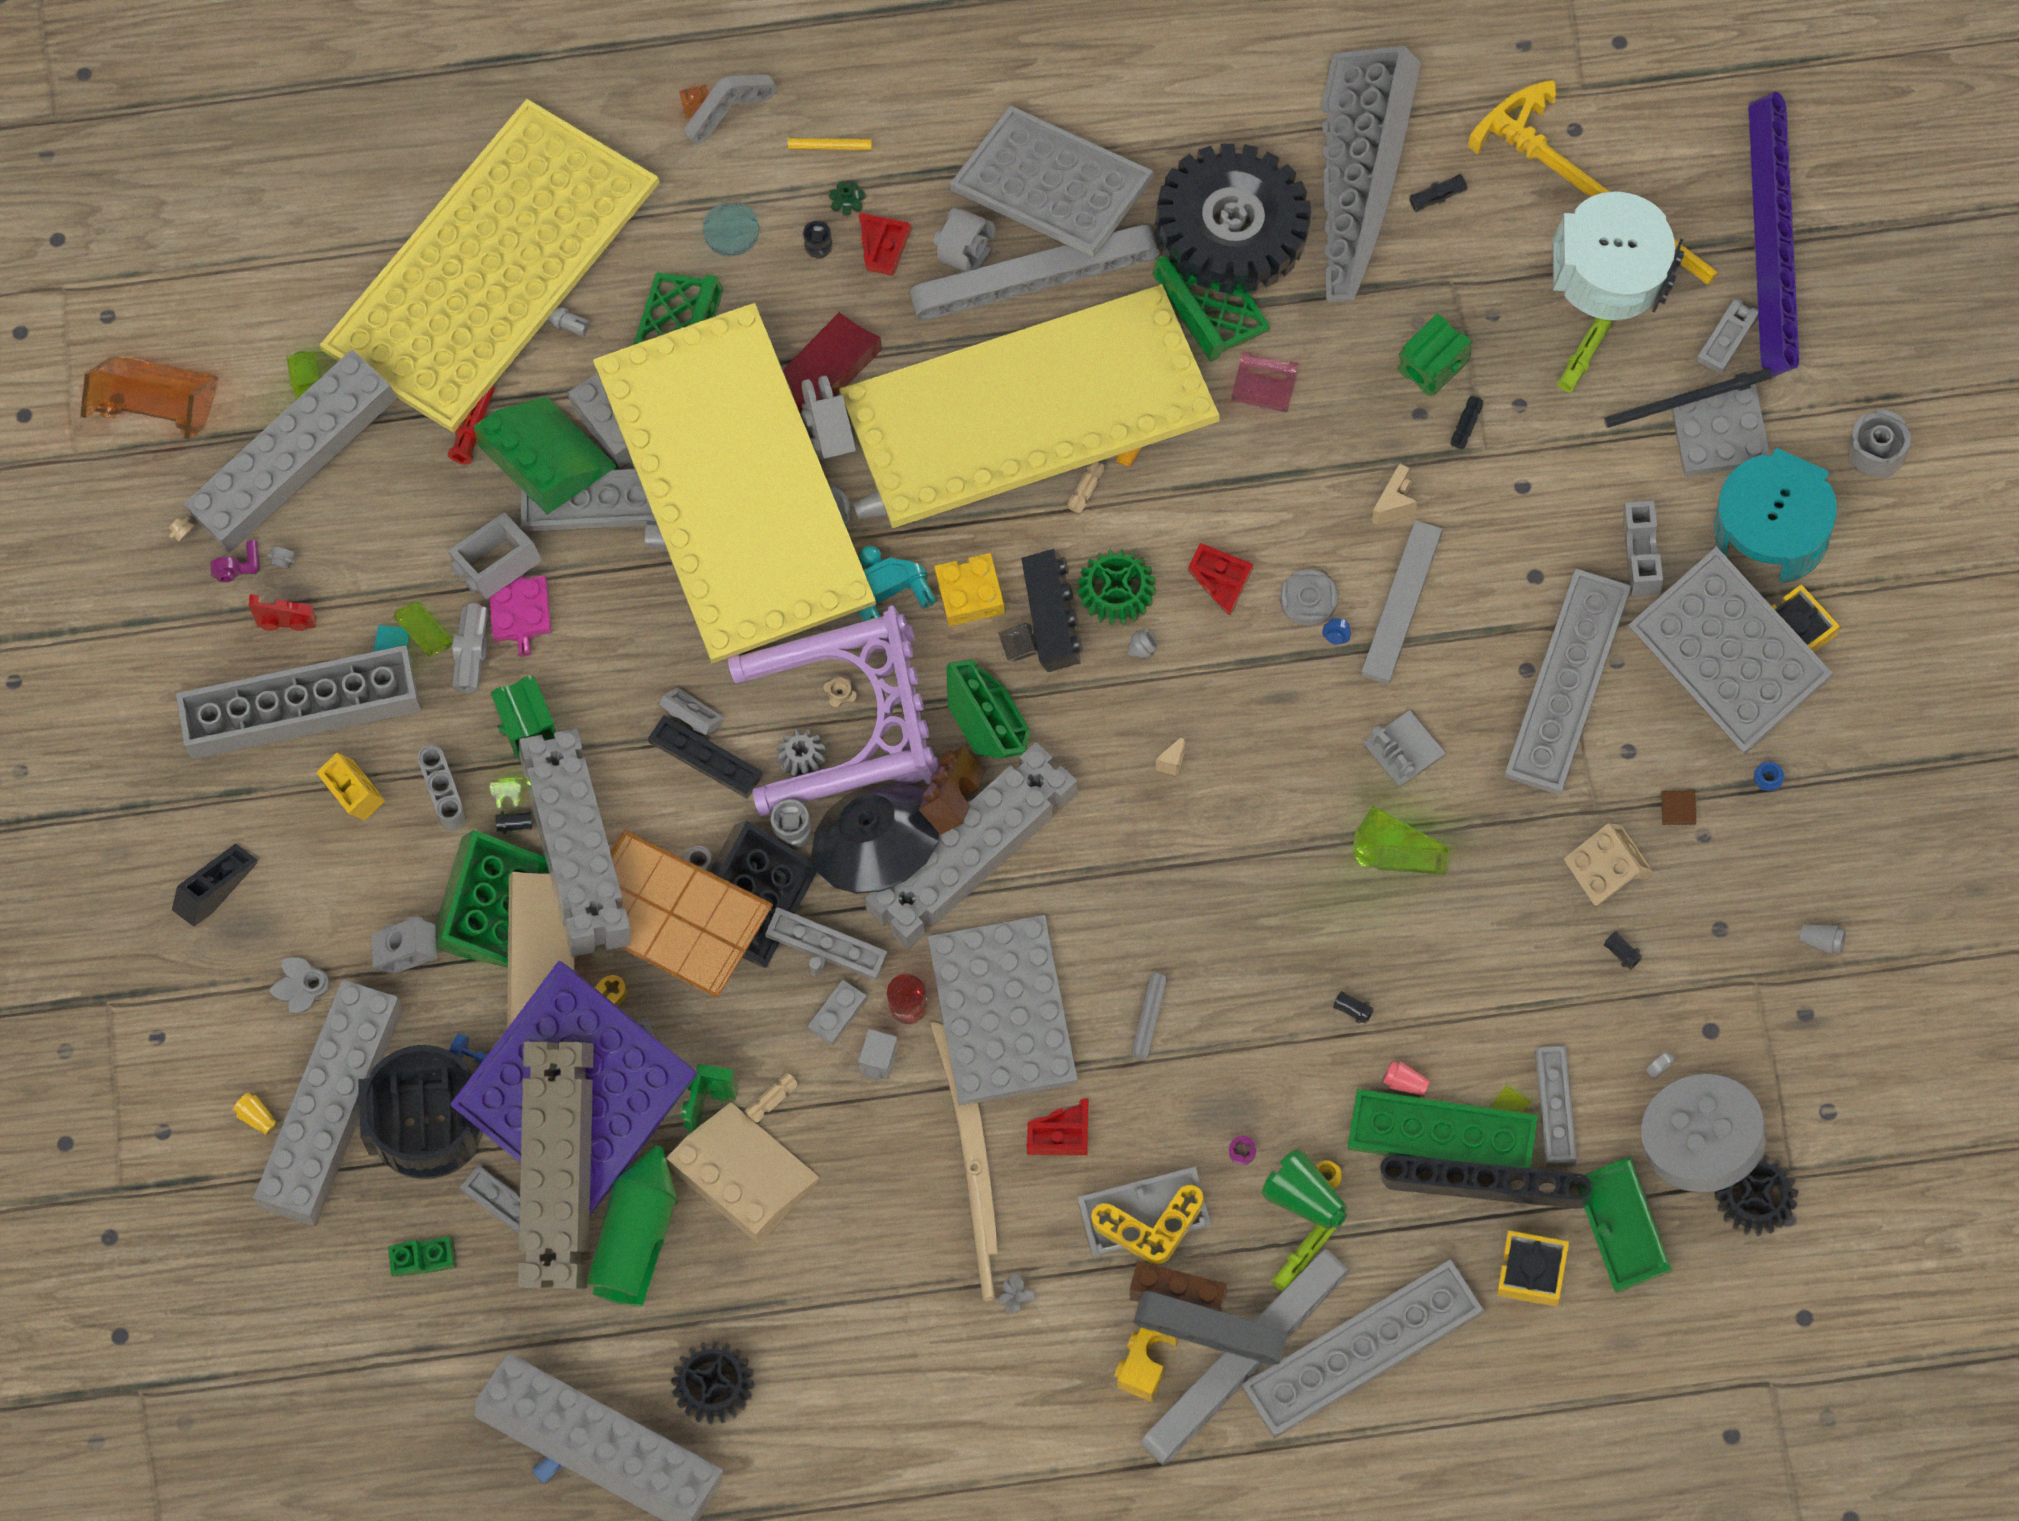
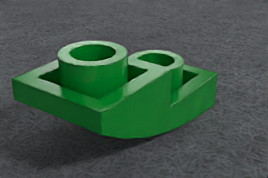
M450 1236L424 1242L412 1240L388 1246L390 1271L393 1277L425 1274L457 1267L454 1241Z

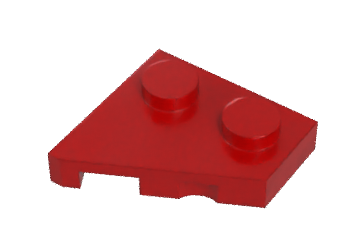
M1200 543L1188 566V572L1224 612L1231 616L1253 570V564Z

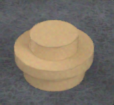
M179 516L168 528L171 531L168 537L171 539L175 538L180 542L195 526L190 522L191 518L187 516L183 519Z

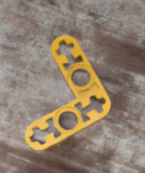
M1194 1185L1181 1187L1153 1229L1110 1204H1100L1093 1209L1091 1214L1092 1226L1101 1235L1148 1263L1162 1265L1169 1260L1202 1210L1203 1194ZM1191 1195H1194L1196 1204L1190 1203L1185 1209L1184 1215L1181 1212L1185 1204L1183 1197L1189 1198ZM1109 1213L1111 1221L1119 1225L1117 1233H1114L1115 1226L1110 1222L1106 1221L1103 1225L1100 1224L1099 1215L1106 1216ZM1170 1218H1177L1182 1222V1227L1179 1231L1170 1232L1164 1226L1166 1221ZM1129 1227H1134L1140 1232V1236L1135 1241H1127L1122 1236L1123 1231ZM1146 1235L1149 1236L1147 1238L1148 1244L1153 1247H1157L1159 1244L1162 1245L1163 1254L1158 1252L1156 1255H1152V1248L1144 1243Z

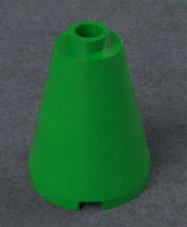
M1300 1149L1291 1151L1279 1162L1283 1167L1277 1173L1272 1170L1261 1194L1267 1201L1327 1230L1333 1227L1339 1228L1347 1218V1213H1345L1347 1209L1346 1204L1305 1152H1302Z

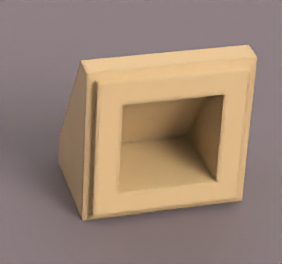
M1179 738L1156 759L1157 771L1174 776L1179 774L1186 752L1185 739Z

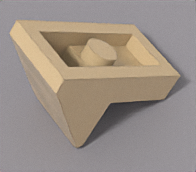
M1402 464L1398 465L1373 509V523L1378 525L1416 513L1417 501L1405 496L1412 483L1409 480L1410 468Z

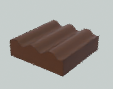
M1695 791L1661 792L1662 825H1696Z

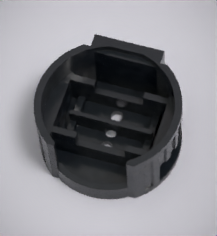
M415 1045L389 1054L372 1069L370 1078L358 1079L360 1138L368 1154L379 1155L381 1160L395 1172L416 1179L443 1177L466 1165L477 1153V1146L483 1135L479 1128L450 1105L471 1078L467 1064L456 1054L446 1049L430 1045ZM443 1116L445 1119L443 1123L438 1124L435 1122V1118ZM425 1117L430 1119L428 1124H426ZM408 1118L415 1120L412 1126L405 1125V1121Z

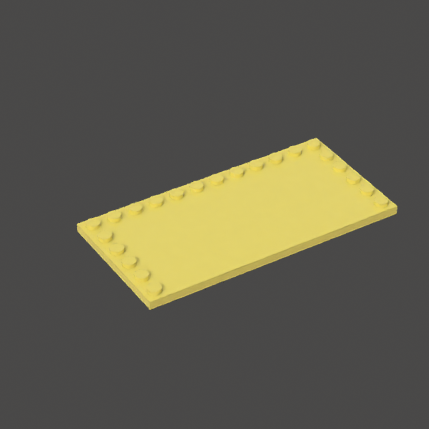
M526 99L319 345L321 350L339 361L353 349L391 386L398 399L454 433L470 411L475 408L479 400L489 391L659 185V178Z
M1162 284L839 389L840 395H843L847 414L892 529L1220 422L1219 413Z
M755 303L593 359L594 366L711 664L876 605L872 590Z

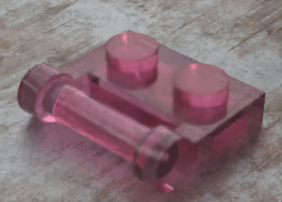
M1243 351L1232 392V401L1288 412L1299 363L1290 361L1288 364L1252 356L1250 352ZM1251 367L1285 374L1287 377L1285 381L1248 373V370Z

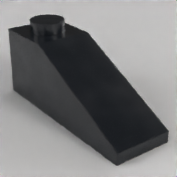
M235 843L177 886L172 911L193 927L220 906L255 867L258 860Z

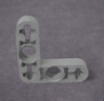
M769 75L728 76L721 79L687 124L684 130L685 134L693 144H700L712 134L732 104L765 102L776 93L778 86Z

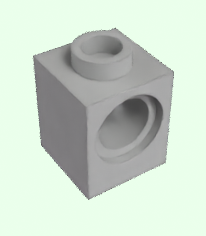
M868 1029L858 1061L860 1072L865 1077L873 1080L889 1079L899 1048L897 1036Z

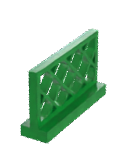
M1166 255L1156 259L1152 275L1159 285H1163L1169 301L1209 362L1220 358L1221 352L1269 332L1270 325L1250 295L1242 292L1240 284H1235L1233 294L1226 293L1224 303L1207 298L1210 289L1219 291L1220 284L1213 282L1210 289L1206 290L1204 297L1192 294L1189 289L1191 283L1196 285L1197 277L1192 275L1187 280L1175 268L1178 261L1171 264ZM1229 295L1240 297L1244 302L1243 308L1227 304ZM1205 305L1220 309L1219 319L1207 316L1204 312ZM1224 311L1241 315L1238 325L1223 321ZM1243 317L1255 319L1259 326L1254 329L1241 326ZM1219 327L1235 331V337L1223 341L1218 333Z
M656 272L633 345L643 342L645 335L653 330H656L659 336L663 335L658 327L673 319L677 327L670 332L715 317L724 290L717 276L706 274L705 279ZM662 282L673 283L676 287L664 296H661L659 293ZM692 286L700 287L699 294L689 300L683 293ZM680 294L685 303L671 311L666 302ZM664 305L668 313L654 321L651 317L653 310ZM690 308L692 311L691 319L680 325L676 316Z

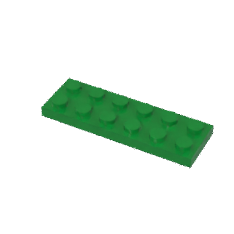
M1357 1089L1348 1150L1386 1156L1401 1155L1531 1168L1538 1115Z

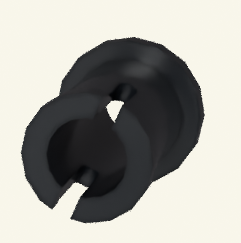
M501 811V814H495L497 832L506 834V831L532 829L531 811L507 814Z
M1617 931L1612 933L1603 944L1622 962V967L1632 969L1642 959V956L1639 954L1640 950L1638 948L1634 949Z
M1343 991L1338 994L1333 1004L1334 1009H1338L1355 1018L1358 1024L1361 1022L1366 1024L1374 1010L1368 1001L1363 1003L1345 994Z

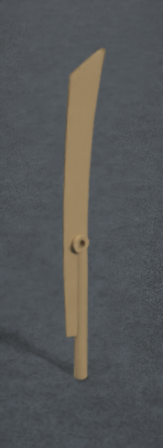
M931 1020L929 1025L945 1068L958 1122L983 1301H991L995 1299L989 1256L998 1254L990 1172L979 1102L959 1106L944 1024Z

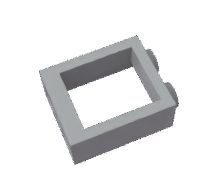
M505 512L448 551L453 560L450 566L457 577L461 578L464 576V581L473 594L478 591L485 600L542 561L534 543ZM507 539L515 549L478 574L470 564Z

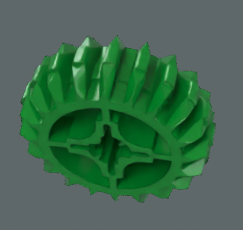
M1121 548L1119 555H1113V551L1109 549L1108 556L1106 557L1099 552L1097 554V561L1089 558L1087 562L1088 568H1082V577L1078 579V586L1080 587L1078 589V597L1083 598L1081 604L1083 608H1089L1088 614L1090 616L1098 614V621L1100 623L1105 618H1109L1111 626L1115 623V619H1120V623L1124 626L1127 617L1134 622L1137 620L1136 612L1145 615V606L1151 607L1153 604L1151 597L1156 595V588L1154 587L1156 579L1154 576H1151L1152 568L1145 566L1143 557L1135 561L1136 554L1134 552L1125 556L1124 550ZM1134 578L1138 580L1141 586L1136 595L1132 593L1130 588ZM1097 579L1102 581V586L1104 587L1099 596H1097L1093 589Z

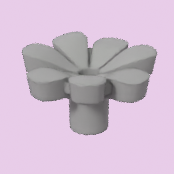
M1016 1274L1010 1275V1281L1004 1280L1003 1289L1006 1293L1000 1295V1303L1006 1304V1314L1017 1313L1020 1310L1021 1302L1033 1301V1291L1024 1290L1023 1280Z

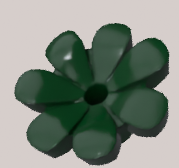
M841 181L837 184V190L832 189L829 193V198L834 200L831 204V209L837 212L842 208L844 216H849L852 208L856 212H860L863 206L859 200H864L866 194L863 190H858L859 186L856 182L846 185Z

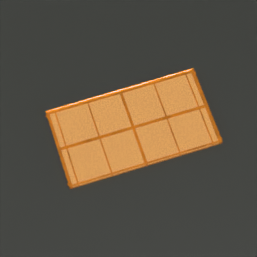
M624 829L610 852L622 895V908L626 910L630 925V946L620 947V949L718 998L773 905Z

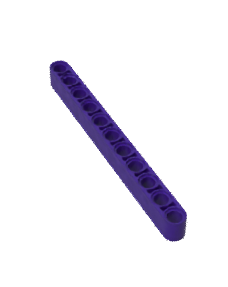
M1776 91L1750 102L1748 108L1760 361L1762 369H1770L1772 378L1797 368L1800 361L1787 107L1783 96Z

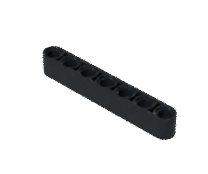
M1401 1155L1386 1157L1380 1166L1384 1186L1396 1191L1574 1209L1586 1207L1592 1198L1591 1182L1588 1177L1580 1173ZM1391 1168H1399L1403 1171L1396 1178L1387 1175L1388 1170ZM1422 1171H1429L1433 1174L1431 1179L1427 1181L1417 1178V1175ZM1452 1174H1460L1463 1177V1180L1458 1184L1450 1183L1447 1179ZM1483 1177H1490L1494 1180V1183L1489 1187H1483L1478 1184V1181ZM1513 1180H1520L1525 1184L1519 1190L1511 1189L1508 1185ZM1544 1183H1550L1555 1186V1189L1550 1193H1544L1539 1187ZM1575 1186H1581L1586 1192L1581 1196H1574L1570 1193V1190Z

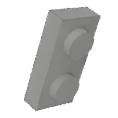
M678 687L664 694L659 703L660 706L668 710L671 716L682 719L691 725L693 730L705 735L718 729L724 717Z
M842 980L810 1022L808 1030L833 1046L867 1001V995Z

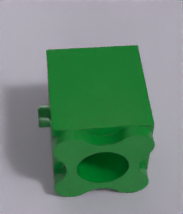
M1436 313L1403 346L1402 351L1398 354L1401 363L1397 368L1405 378L1415 382L1426 395H1436L1470 361L1472 340L1463 333L1456 331L1444 317Z
M526 676L515 684L498 687L491 692L494 706L501 721V724L497 726L498 731L501 735L507 736L515 758H519V739L543 735L544 741L554 739L556 728L534 676Z

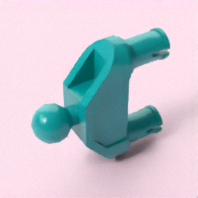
M865 546L861 550L859 560L864 567H867L863 571L876 604L906 589H912L922 609L928 608L927 602L931 606L937 602V597L926 581L928 574L924 567L910 561L890 557L881 561L882 554L875 546ZM875 605L855 612L860 614L863 621L881 617Z

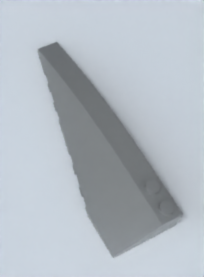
M1405 46L1333 53L1322 101V111L1327 113V121L1323 122V133L1326 135L1323 157L1326 159V168L1324 169V209L1327 211L1325 232L1328 234V245L1325 246V256L1328 257L1326 300L1329 303L1354 301L1387 209L1401 157L1421 64Z

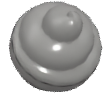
M1148 629L1138 630L1131 636L1127 653L1130 656H1137L1139 658H1150L1154 655V651L1158 649V643Z

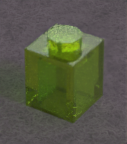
M299 351L294 355L286 356L291 388L295 399H298L321 378L319 363L314 351Z

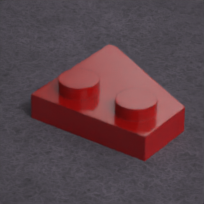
M859 213L858 217L862 231L861 240L864 248L863 255L867 271L894 276L912 230L910 223Z
M249 594V608L258 628L269 631L277 630L278 628H291L297 631L316 628V615L311 605L291 603L276 599L274 605L258 602L259 595Z
M1089 1098L1079 1100L1078 1105L1063 1110V1108L1051 1112L1047 1117H1039L1027 1122V1155L1088 1156Z

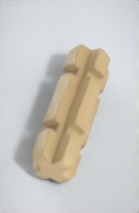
M1097 461L1088 465L1087 472L1083 474L1074 490L1075 494L1068 501V508L1076 513L1082 512L1086 505L1085 501H1088L1098 483L1097 480L1104 473V465Z
M789 1073L784 1074L778 1080V1084L774 1083L757 1099V1103L753 1102L746 1109V1113L755 1123L759 1122L765 1116L764 1113L766 1111L769 1113L786 1097L785 1094L787 1092L791 1093L797 1087V1081Z

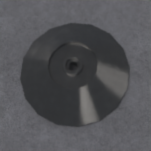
M898 782L870 784L845 795L826 812L814 832L811 854L818 874L834 888L855 894L881 892L907 881L928 862L939 843L940 833L919 811L924 798V792L914 786Z

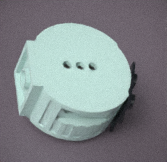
M1626 192L1597 194L1583 201L1573 214H1563L1553 238V290L1564 291L1565 297L1576 308L1600 319H1629L1642 314L1653 304L1652 312L1655 313L1659 303L1665 304L1669 291L1672 290L1677 276L1675 273L1677 267L1679 268L1685 252L1680 250L1683 239L1680 238L1675 249L1674 236L1666 221V215L1650 201Z

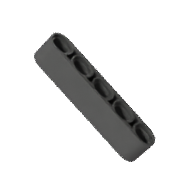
M1148 1291L1142 1292L1133 1320L1134 1324L1147 1330L1270 1365L1280 1364L1288 1336L1285 1331L1273 1326Z

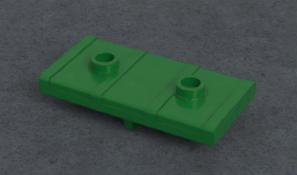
M1629 1156L1584 1174L1589 1178L1592 1186L1591 1201L1584 1209L1614 1291L1619 1293L1672 1272V1265L1668 1259L1632 1157ZM1576 1186L1580 1196L1586 1192L1583 1187Z

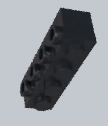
M1055 549L1022 557L1039 662L1047 672L1080 664L1079 653L1083 652V646L1079 635H1076L1075 626H1078V619L1075 610L1071 609L1070 600H1073L1074 596L1071 585L1066 581L1065 574H1069V568L1065 557L1061 558Z

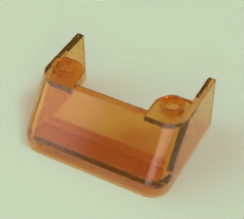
M109 357L84 375L80 417L87 418L94 412H99L101 417L116 418L117 414L127 411L176 421L175 426L181 429V433H184V438L191 439L205 427L217 391L218 377L212 374L128 357Z

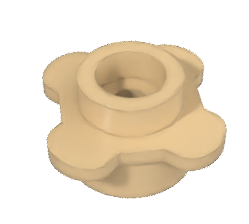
M849 677L834 678L824 684L823 690L830 698L829 705L831 707L839 708L845 702H854L856 700L857 694L851 689ZM838 690L843 691L842 694H838L837 692Z

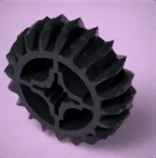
M1764 1155L1762 1161H1759L1756 1167L1738 1182L1741 1185L1740 1190L1744 1195L1737 1204L1732 1196V1185L1721 1189L1714 1195L1715 1200L1721 1201L1717 1205V1210L1719 1212L1727 1211L1723 1217L1724 1222L1734 1219L1732 1228L1737 1230L1740 1225L1745 1226V1235L1749 1234L1751 1228H1755L1757 1236H1761L1764 1227L1769 1234L1774 1232V1225L1783 1228L1785 1225L1784 1219L1790 1220L1793 1215L1791 1210L1796 1209L1797 1202L1793 1198L1798 1196V1190L1791 1188L1795 1185V1178H1786L1789 1169L1783 1168L1778 1170L1780 1161L1775 1160L1771 1165L1768 1163L1769 1157L1767 1155ZM1751 1175H1761L1766 1178L1763 1180L1754 1179ZM1775 1186L1778 1188L1781 1197V1203L1777 1208L1772 1205L1773 1200L1769 1196ZM1755 1191L1756 1193L1758 1191L1761 1193L1763 1191L1761 1199H1758V1196L1750 1198L1751 1192ZM1754 1209L1762 1215H1753L1746 1211Z
M713 1341L712 1349H707L706 1344L702 1342L700 1344L701 1351L698 1353L693 1347H690V1359L683 1355L680 1357L684 1367H674V1372L679 1376L671 1378L672 1385L676 1386L672 1390V1394L674 1397L679 1398L677 1401L679 1408L686 1407L685 1415L687 1417L692 1416L696 1412V1422L700 1423L704 1416H707L708 1424L712 1425L714 1417L719 1416L720 1422L725 1423V1414L729 1413L732 1418H736V1407L740 1410L746 1409V1404L742 1399H752V1393L747 1389L755 1387L754 1381L749 1379L754 1375L752 1368H746L749 1364V1360L746 1357L739 1359L741 1356L739 1349L730 1353V1344L725 1343L722 1349L719 1350L717 1341ZM713 1362L712 1366L706 1370L697 1369L705 1363ZM726 1364L736 1371L738 1375L737 1386L732 1385L730 1380L724 1378V1367ZM717 1377L719 1384H713L709 1388L707 1381L713 1382L714 1378ZM689 1380L695 1381V1384L702 1388L700 1402L689 1393ZM718 1396L729 1397L723 1402L713 1404V1401Z

